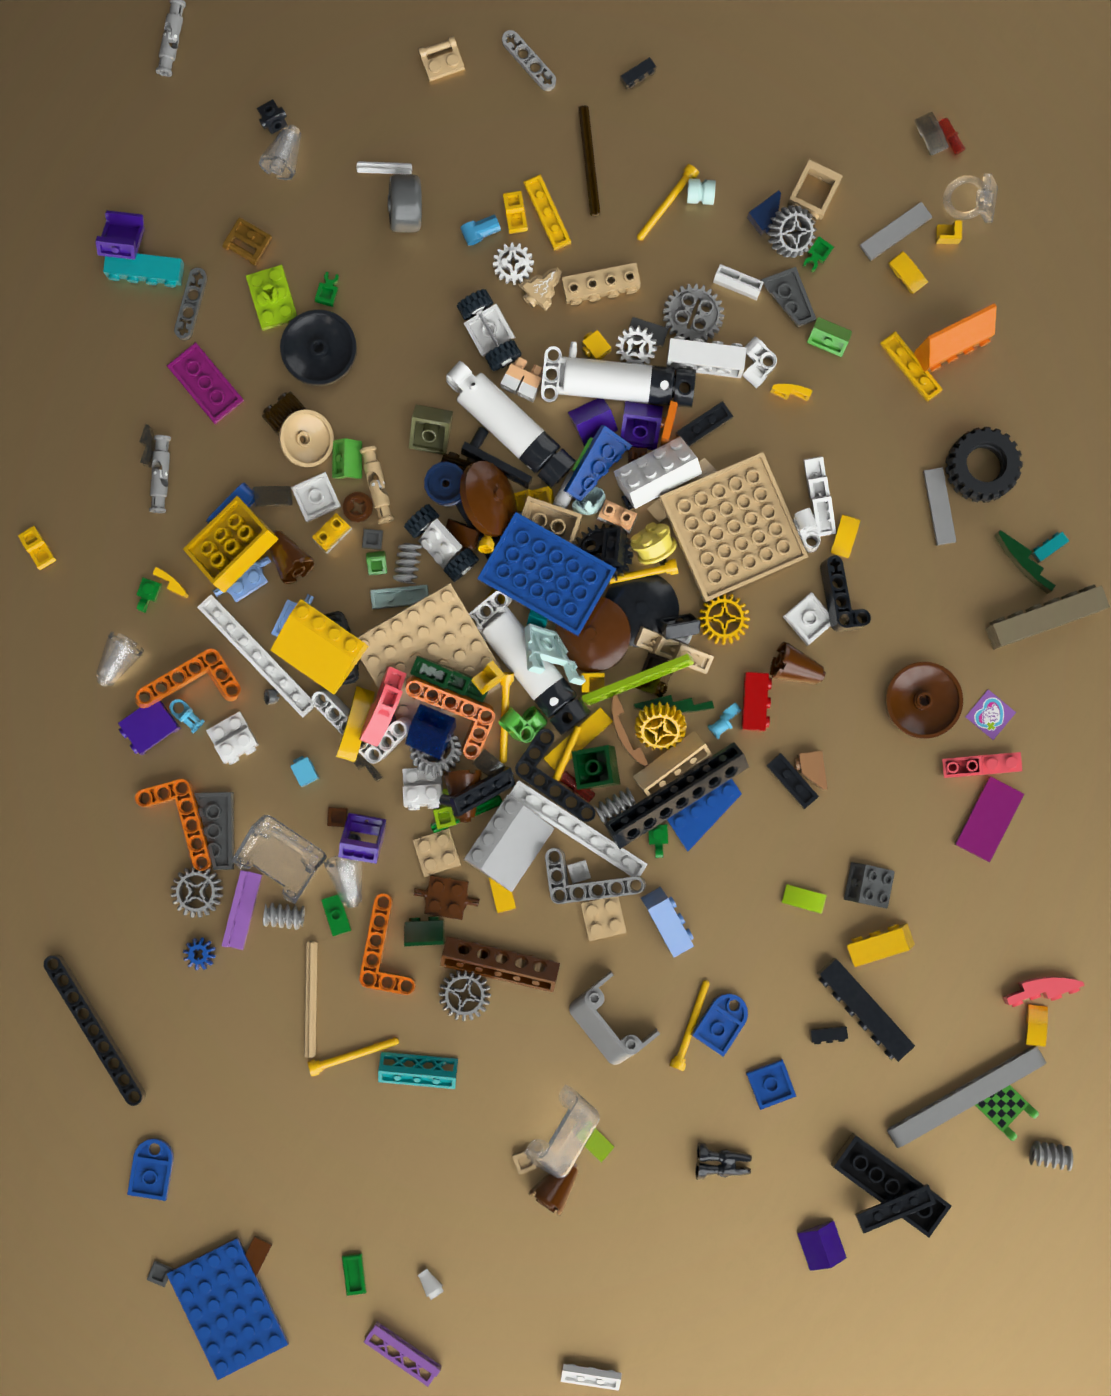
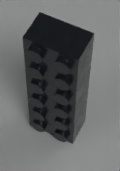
M854 1133L851 1134L831 1162L833 1168L881 1203L924 1185ZM932 1190L931 1192L936 1204L903 1217L905 1221L928 1238H930L952 1207V1205Z

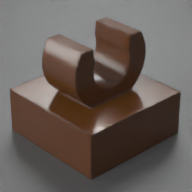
M630 448L628 450V463L647 454V448Z

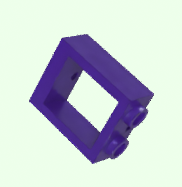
M348 813L340 840L338 857L377 864L385 836L387 819ZM351 831L378 837L376 843L349 839Z

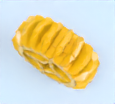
M725 593L722 595V599L718 596L715 598L716 601L713 599L709 600L710 605L704 602L703 607L706 610H699V613L704 615L698 617V620L704 621V623L700 624V628L706 627L702 634L705 635L709 632L708 640H711L713 636L716 637L714 640L715 644L718 643L719 639H722V645L726 644V639L732 644V637L737 641L740 640L738 633L744 636L745 631L742 628L748 629L749 625L744 623L750 621L749 617H744V615L749 613V610L742 611L746 604L742 603L739 606L740 598H737L735 602L732 601L733 594L729 596V599H726ZM721 604L720 614L709 616L710 610L714 606ZM727 605L732 606L739 616L731 615L728 612ZM723 613L730 619L726 621L725 625L718 619L722 617ZM709 622L717 623L720 626L721 634L714 631ZM739 622L738 628L734 632L727 634L728 624Z
M659 701L656 706L651 703L650 708L645 706L644 711H639L638 716L635 718L634 730L640 743H645L646 748L652 746L653 751L656 747L662 751L666 747L669 750L670 745L676 747L677 742L681 743L682 737H685V717L682 715L681 710H676L675 705L669 707L668 702L662 705Z

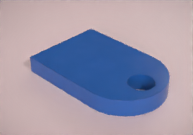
M726 993L717 996L691 1035L724 1057L747 1021L748 1009L745 1002L734 994ZM732 1000H736L738 1007L732 1011L729 1008V1003Z
M152 1138L142 1142L137 1147L133 1157L127 1195L162 1201L167 1200L174 1160L173 1151L168 1143L161 1139ZM156 1143L160 1146L158 1154L151 1152V1144Z

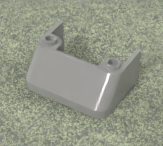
M610 971L572 1001L569 1011L607 1061L617 1065L639 1052L660 1035V1032L656 1028L643 1040H640L635 1035H627L622 1040L616 1036L597 1012V1009L604 1003V994L599 987L614 976Z

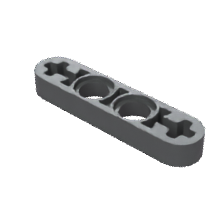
M202 268L192 269L188 277L174 329L176 336L181 340L190 339L194 331L208 278ZM200 273L203 278L199 279L197 284L201 288H198L197 286H191V284L196 285V279L194 275L197 276ZM192 290H196L199 293L198 298L195 300H191L188 297L189 292ZM187 308H191L194 311L193 316L190 318H186L183 315L184 310ZM181 320L191 322V324L186 323L188 333L182 335L179 330L183 329L185 324Z

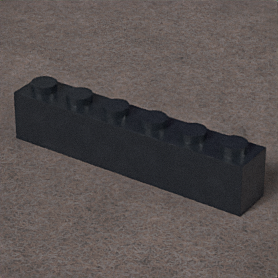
M833 958L817 973L820 976L818 979L825 988L829 986L833 990L831 995L838 1002L843 1001L846 1005L844 1009L851 1017L855 1015L860 1020L857 1023L864 1031L868 1029L871 1032L872 1036L870 1038L878 1046L881 1044L886 1049L884 1053L891 1061L895 1059L899 1062L915 1047L912 1041L836 958Z

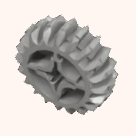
M792 205L783 207L781 211L775 212L776 217L770 218L773 224L768 225L771 228V232L767 233L771 236L768 242L773 243L771 248L777 250V254L791 258L801 256L803 252L809 251L808 246L813 245L811 240L817 238L813 235V232L817 230L813 228V225L816 223L814 220H811L813 215L800 206L794 207Z
M430 726L429 731L426 732V730L422 729V735L416 734L417 740L412 739L413 746H410V758L413 760V765L418 766V771L424 770L425 775L431 772L434 777L439 772V775L442 777L443 771L448 773L450 767L455 769V763L460 762L459 756L462 755L460 750L462 748L461 743L458 742L459 738L454 736V732H448L446 727L441 731L439 726L436 727V730H433ZM428 744V748L424 750V753L420 754L422 748ZM451 748L450 754L446 759H444L443 755L448 752V749Z
M192 866L191 872L188 868H185L184 872L186 875L179 872L178 876L181 880L174 878L173 881L178 885L171 886L172 890H176V893H172L171 897L177 896V900H174L173 904L180 903L177 908L178 911L185 908L183 915H187L191 911L190 917L192 918L195 917L196 912L199 918L203 916L202 911H204L206 916L210 915L208 908L215 911L216 907L213 904H221L216 898L223 897V894L218 893V890H223V886L217 887L216 885L221 882V879L214 881L217 874L212 873L209 875L211 872L210 868L206 869L205 872L200 871L203 866H199L198 871ZM198 875L204 877L205 880L197 885L193 881L191 882L189 878ZM184 883L189 891L185 900L182 894ZM209 884L212 888V895L210 900L208 899L205 893V890ZM193 887H195V888L201 887V888H200L201 890L199 891L200 896H199V895L193 896L194 893H195V890H194ZM198 899L205 905L200 908H195L188 904L193 900Z
M456 970V977L451 972L449 974L452 978L451 980L446 977L444 978L447 986L444 984L440 985V988L445 989V992H439V996H445V999H441L439 1002L440 1004L445 1002L447 1004L443 1007V1010L451 1009L448 1016L455 1012V1020H458L459 1015H463L462 1021H466V1015H469L470 1020H473V1013L480 1017L481 1014L478 1010L480 1009L485 1012L486 1008L482 1005L490 1004L488 1000H485V997H491L490 993H485L486 990L490 989V986H483L487 979L480 981L481 975L475 977L473 976L474 972H471L469 975L466 970L464 974ZM467 979L463 988L451 987L455 981ZM473 981L479 986L481 997L472 993L471 985ZM467 985H469L468 994H470L471 997H467L463 1001V1004H461L462 996H460V993L458 992H464V990H466ZM449 992L459 998L457 1008L451 1003ZM467 1001L479 1003L471 1010H463Z

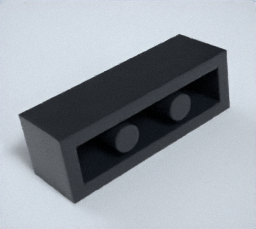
M649 57L622 74L620 80L626 89L633 88L637 82H642L648 75H653L656 71V65Z
M846 1026L809 1030L810 1040L814 1044H821L824 1041L826 1043H833L834 1040L844 1042L845 1039H848Z

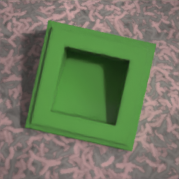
M385 551L366 553L368 575L387 574Z

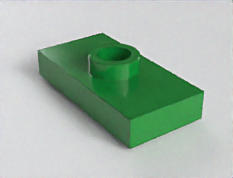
M337 894L322 899L332 935L336 936L351 931L341 895Z

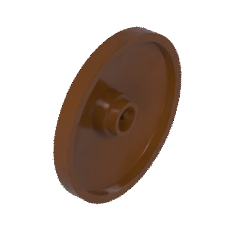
M478 461L469 465L464 470L460 480V496L469 520L480 532L487 536L498 537L503 535L515 512H517L515 494L509 480L497 466L487 461Z
M605 597L599 599L579 636L557 624L555 625V631L568 650L566 655L569 660L575 661L578 666L577 669L585 672H601L612 668L625 656L631 642V626L627 615L619 605Z
M917 662L902 668L891 679L885 696L886 710L892 723L904 734L919 739H930L946 733L956 724L963 709V693L958 680L948 669L932 662Z

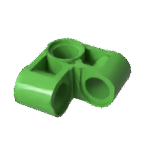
M535 706L528 708L522 716L510 707L498 723L513 739L528 743L546 726L547 719Z

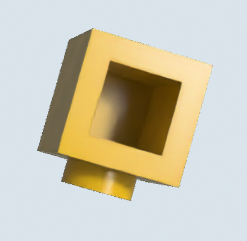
M598 330L594 333L590 331L583 337L582 351L588 358L591 356L592 359L601 360L611 352V346Z

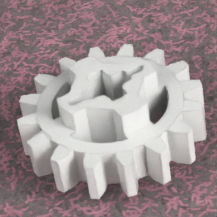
M512 242L510 247L504 244L503 251L501 249L497 250L499 256L494 255V260L497 262H493V267L497 268L494 272L495 275L500 274V281L505 278L506 284L512 281L513 285H516L517 280L521 283L523 282V277L529 278L528 272H533V268L530 266L534 265V260H529L532 258V253L526 254L528 251L527 247L522 250L520 243L517 247H514ZM512 257H514V261L516 263L514 271L513 267L511 266ZM503 270H507L511 275L505 273Z
M638 325L636 330H634L633 326H630L629 332L626 329L623 330V335L618 337L621 342L616 343V346L620 347L616 353L622 354L620 357L621 361L626 359V363L644 364L645 361L649 364L650 358L655 357L652 351H657V347L653 346L657 340L651 339L653 333H646L648 328L642 331L640 325ZM625 340L627 341L626 343L628 344L627 350H625V348H624V342H625ZM642 343L639 349L635 348L632 350L634 344L638 345ZM647 343L649 344V351H648V353L646 352V349H645V345H646Z

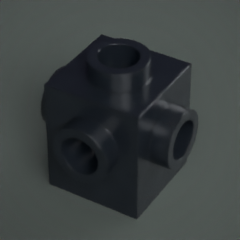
M273 99L257 108L261 116L259 122L264 130L268 128L271 135L288 126L284 119L287 117L282 106L278 108Z

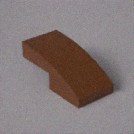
M449 518L446 529L462 546L476 549L480 531Z

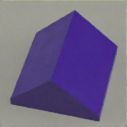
M597 398L568 412L584 447L590 437H595L601 425L606 426L613 432L618 431L612 411L604 399Z
M834 1220L797 1233L810 1271L832 1268L847 1258Z

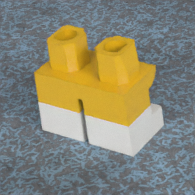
M335 513L312 538L328 554L339 543L338 539L341 541L352 528Z

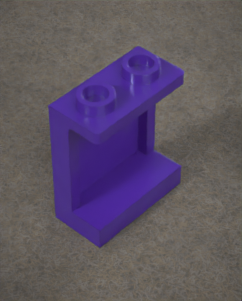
M107 210L105 212L106 223L102 235L96 238L97 255L135 260L145 230L143 215Z
M161 700L148 708L137 709L118 723L121 727L119 731L125 739L129 738L131 749L140 755L146 754V751L171 733H176L181 729Z

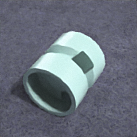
M689 178L687 203L698 204L699 201H702L705 205H714L716 180L705 179L701 182L700 179Z

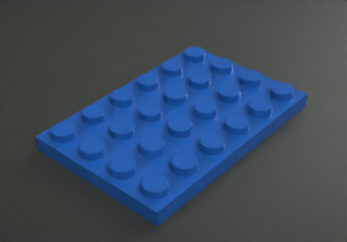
M515 512L477 579L579 636L613 577L616 568Z
M238 1237L167 1273L170 1283L217 1380L289 1344Z

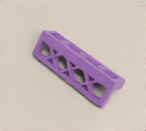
M246 870L240 871L222 942L223 947L244 950L262 874Z
M378 1321L364 1340L365 1344L427 1387L441 1371L440 1364ZM375 1334L384 1343L376 1345L370 1339ZM391 1345L393 1348L398 1350L400 1354L394 1356L390 1355L388 1353L387 1346ZM403 1357H408L414 1361L416 1366H406ZM419 1368H424L431 1373L428 1380L420 1375Z

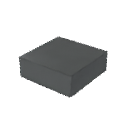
M364 529L362 548L381 550L383 530Z
M154 1261L147 1280L165 1287L169 1279L167 1273L172 1271L173 1268Z

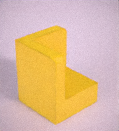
M955 220L952 225L938 224L936 226V244H959L962 240V221Z
M491 661L471 681L483 695L499 684L505 674L494 661Z
M581 673L586 680L581 685L582 694H587L604 687L605 673Z

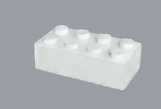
M681 336L670 338L666 367H674L675 370L677 368L696 369V373L733 378L742 377L747 347H742V344L732 343L731 345H723L724 343L721 341L706 343L703 339H693V341L685 340L686 338Z
M680 436L615 470L614 474L619 488L636 509L701 475L702 471L698 458Z

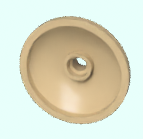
M296 411L290 414L281 425L279 432L281 450L286 458L295 465L301 467L317 466L329 457L333 449L334 435L331 425L324 416L316 411ZM301 436L304 438L303 443L300 442Z

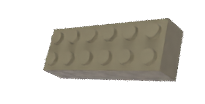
M1095 584L1079 590V594L1077 591L1068 593L1061 597L1062 600H1059V597L1043 603V607L1041 604H1037L1026 609V613H1023V610L1007 616V620H1005V617L990 622L991 626L985 628L993 650L1109 608L1110 605L1102 585L1096 587Z

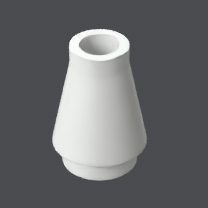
M428 1269L418 1275L426 1296H429L431 1300L444 1291L443 1285Z

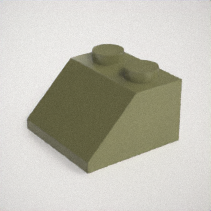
M416 405L411 420L409 449L442 455L447 453L453 411Z

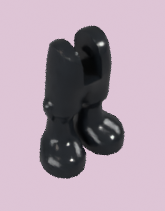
M698 1143V1161H718L721 1164L711 1165L697 1162L696 1180H703L708 1175H718L726 1178L728 1176L751 1174V1168L736 1166V1161L751 1162L752 1155L729 1151L728 1149L720 1150L719 1152L712 1151L705 1143Z

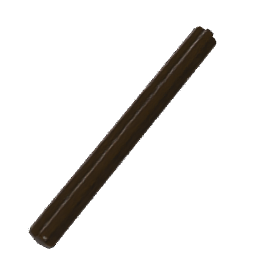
M584 105L579 107V118L591 216H599L600 204L589 107Z

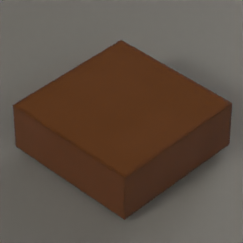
M328 807L327 826L345 827L348 808Z

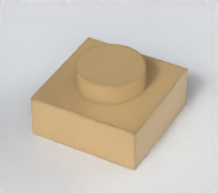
M531 1149L512 1155L519 1175L537 1169Z

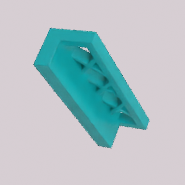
M381 1052L378 1082L455 1089L458 1059ZM384 1059H393L396 1063L384 1065ZM406 1061H412L415 1065H413L412 1067H405L403 1063ZM432 1063L434 1067L425 1069L422 1065ZM445 1064L454 1065L453 1071H445L442 1066Z

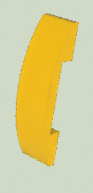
M356 686L336 757L355 762L362 742L359 738L373 703L375 692Z

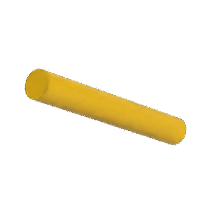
M575 726L552 777L554 780L559 781L582 730L578 726Z

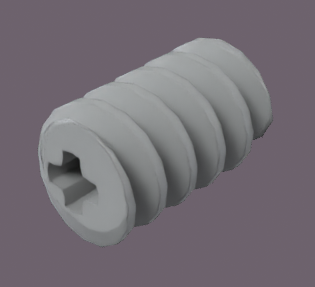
M403 543L398 546V549L403 552H399L396 555L400 560H396L395 563L400 567L394 569L398 573V575L393 576L394 580L406 584H416L412 582V579H416L418 576L414 575L413 572L419 571V569L414 564H418L420 561L415 559V557L421 556V553L416 550L421 549L423 546L411 543Z
M628 787L626 788V794L623 791H619V798L613 794V801L607 797L605 798L606 804L599 801V808L594 805L604 824L608 822L607 818L613 819L615 814L618 816L621 814V811L624 812L636 804Z
M271 903L269 908L265 904L263 924L268 926L271 922V926L276 927L278 923L279 927L283 928L286 923L287 929H291L294 924L295 930H298L300 926L303 927L305 907L302 906L301 910L298 911L297 905H294L293 909L290 910L289 904L286 905L285 909H282L281 903H279L277 909L274 907V903Z
M1035 1141L1030 1150L1029 1161L1032 1165L1034 1160H1036L1037 1166H1040L1041 1162L1044 1161L1046 1168L1051 1163L1053 1169L1059 1164L1060 1170H1063L1064 1166L1067 1165V1170L1071 1171L1073 1153L1070 1146L1063 1147L1060 1144L1056 1146L1054 1143L1048 1145L1047 1142H1042L1041 1144L1039 1141Z

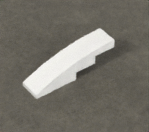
M823 456L803 459L812 514L817 524L816 528L819 536L836 534L832 499L829 493Z

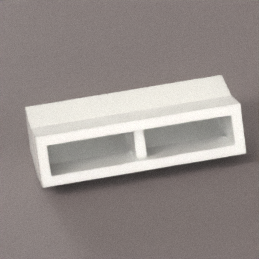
M722 264L719 265L713 281L717 285L756 301L764 283Z

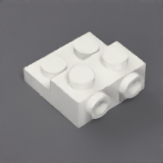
M240 711L206 730L224 764H234L240 760L239 756L244 753L246 755L253 753L257 750L255 747L259 745Z
M418 768L402 769L404 807L410 811L420 810V807L428 806V809L439 808V805H441L439 799L443 794L442 777L439 775V772L433 777L431 772L425 775L424 770L419 772Z

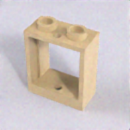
M809 159L787 205L800 206L813 215L812 220L821 221L843 175ZM807 174L832 185L822 209L796 197Z

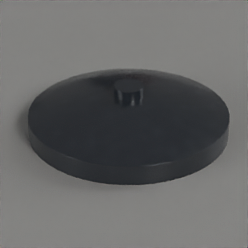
M310 310L296 316L287 325L282 334L280 352L285 367L294 378L307 385L326 386L339 381L350 371L356 359L357 343L350 325L342 317L327 310Z
M658 575L613 583L605 595V598L619 605L627 615L631 626V642L629 645L631 647L641 648L633 644L641 626L662 634L657 620L679 615V602L674 589L665 579Z

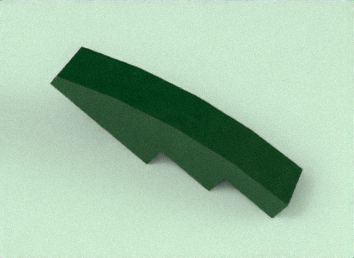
M998 531L995 534V538L1014 565L1047 594L1052 592L1056 585L1040 575L1044 568L1028 558L1032 551L1003 531Z
M417 656L410 672L411 675L443 689L447 688L484 703L489 692L487 691L482 695L472 683V676Z
M671 695L633 705L634 709L644 711V707L650 708L651 703L656 706L659 701L662 705L668 702L669 707L675 705L676 710H681L682 713H695L714 709L713 701L694 705L692 698L673 702Z

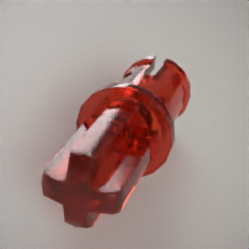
M948 118L940 120L938 125L946 137L945 141H948L955 155L960 154L966 148L958 137V131L954 130Z
M567 771L559 780L572 789L573 793L576 792L588 802L595 796V792L591 789L577 790L575 777Z

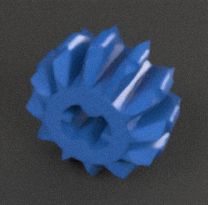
M201 937L199 942L194 938L192 939L193 944L189 942L186 944L190 950H183V953L188 954V957L183 959L184 961L191 960L188 963V967H192L195 964V970H199L201 965L202 969L205 970L207 969L206 963L208 965L213 964L209 958H216L215 954H211V951L216 950V948H209L212 943L210 940L204 944L205 938ZM196 950H197V951H199V950H202V951H203V952H202L203 958H202V957H199V958L196 957V956L198 955V953L196 952Z

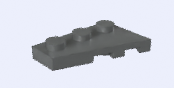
M796 267L760 280L764 282L763 286L797 327L816 321V316Z

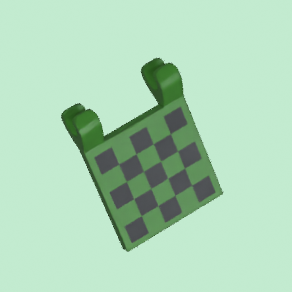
M1010 1085L975 1105L1011 1141H1014L1018 1136L1008 1126L1023 1110L1034 1119L1039 1115V1112Z

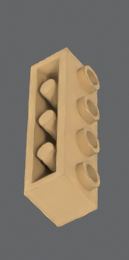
M637 263L562 277L566 304L571 303V305L581 304L584 300H589L590 302L600 300V297L604 296L613 298L619 296V293L624 292L626 294H633L641 287Z
M693 731L682 739L681 743L678 742L676 747H671L634 775L633 778L648 797L702 763L712 753L705 742Z

